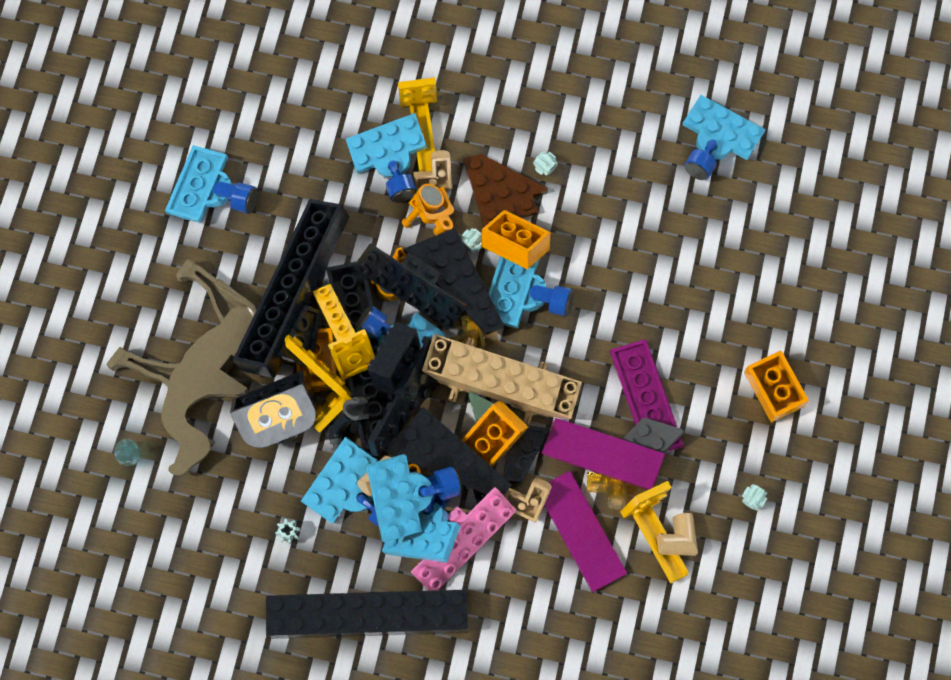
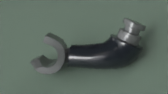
M359 396L346 400L343 405V411L325 427V437L330 439V445L333 444L331 451H336L344 437L347 436V427L353 421L369 418V414H363V404L369 401L368 397Z

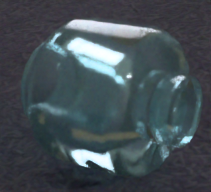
M124 439L116 444L114 456L121 465L129 467L139 462L141 450L133 440Z

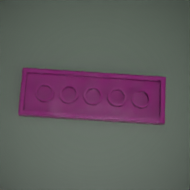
M644 339L611 349L609 352L635 426L644 417L677 427L647 340ZM681 437L666 452L682 448L684 444Z
M558 418L554 420L542 451L544 456L646 490L654 488L666 456L664 453Z
M568 471L549 481L548 483L552 488L544 507L591 592L593 593L627 575L625 568L572 473Z

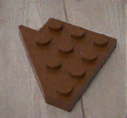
M483 154L463 159L483 227L503 210L520 218L538 214L534 197L548 193L546 187Z

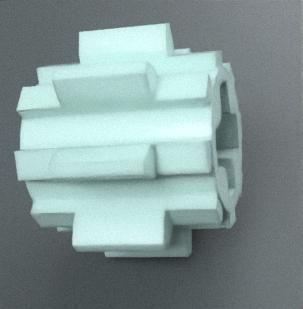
M545 151L541 152L533 162V165L536 167L535 170L540 175L543 173L546 176L550 175L558 165V162L555 160L556 157L551 152L548 154Z
M471 228L470 231L467 229L461 235L466 250L472 253L475 251L479 252L482 248L481 232Z
M752 484L751 487H747L744 491L742 502L749 508L758 510L759 507L762 508L765 504L767 492L759 486Z
M285 519L283 524H277L280 530L275 532V534L281 536V543L287 540L291 544L293 539H299L296 533L301 530L299 527H295V520L289 523ZM286 528H290V535H286Z

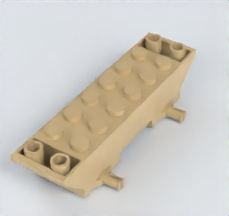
M433 334L422 371L438 380L437 383L447 385L452 389L448 400L456 402L458 393L463 391L501 400L511 404L512 407L522 410L525 413L523 422L526 425H530L533 415L546 418H572L582 384L581 381L547 371L548 364H544V362H540L538 368L473 347L475 340H471V338H467L466 344Z

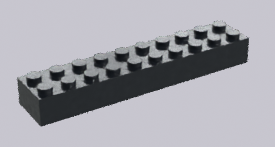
M309 199L233 358V361L241 371L275 379L284 360L276 357L301 307L309 306L314 295L313 291L317 289L349 220V215L342 204Z
M356 262L326 267L329 284H331L356 333L358 331L355 326L358 319L368 307L373 306L368 279L353 269ZM372 338L369 341L376 357L379 342ZM367 369L349 377L348 380L352 398L359 396L369 398V401L363 404V414H369V418L357 420L362 448L371 454L368 439L378 420H383L386 413L385 407L388 402L392 403L393 400L391 394L373 387Z
M467 589L266 596V637L268 639L468 633Z

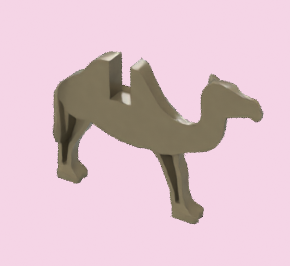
M190 258L186 260L176 273L177 280L180 282L195 281L207 291L220 324L197 339L185 353L181 363L166 364L143 359L131 352H127L122 347H119L107 362L108 368L112 371L127 367L142 373L148 378L160 381L168 387L162 407L161 421L169 435L180 443L175 462L168 469L171 474L180 476L201 462L215 444V441L207 438L204 433L186 421L185 415L188 409L196 402L207 397H237L249 392L247 387L227 375V373L235 364L233 358L257 310V306L233 290L223 280L216 279Z

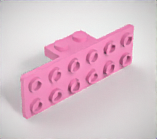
M496 487L467 515L457 506L448 515L447 522L458 523L461 528L447 563L422 560L411 573L428 591L439 590L516 512V509Z

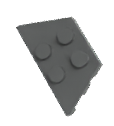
M643 417L622 440L665 453L685 432L680 428Z

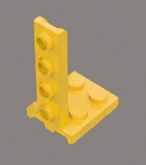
M435 77L398 82L400 107L410 106L411 114H416L427 145L426 149L416 152L419 172L432 171L431 154L435 152L428 103L437 102Z
M331 284L313 291L336 339V342L328 346L341 379H347L367 370L369 362L375 358L365 329L355 333Z
M288 335L285 338L286 347L335 391L328 395L326 402L322 406L316 407V417L313 426L320 433L343 410L344 402L352 399L350 397V389L339 376L334 377L330 373L332 370L325 363L320 364L316 360L317 356L311 350L306 351L302 347L303 343L296 336L292 338Z
M666 481L636 495L620 512L623 518L633 515L669 582L673 583L686 577L689 573L679 555H659L657 535L667 533L652 507L661 503L660 500L668 496L666 493L672 487Z

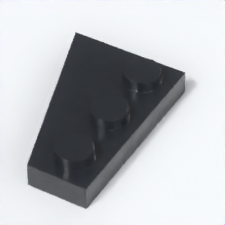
M307 305L302 306L287 336L290 335L292 338L296 336L303 343L302 347L306 351L311 350L315 353L322 311ZM284 339L276 357L308 367L286 347Z
M527 425L528 429L507 451L503 474L504 479L508 482L523 483L550 428Z

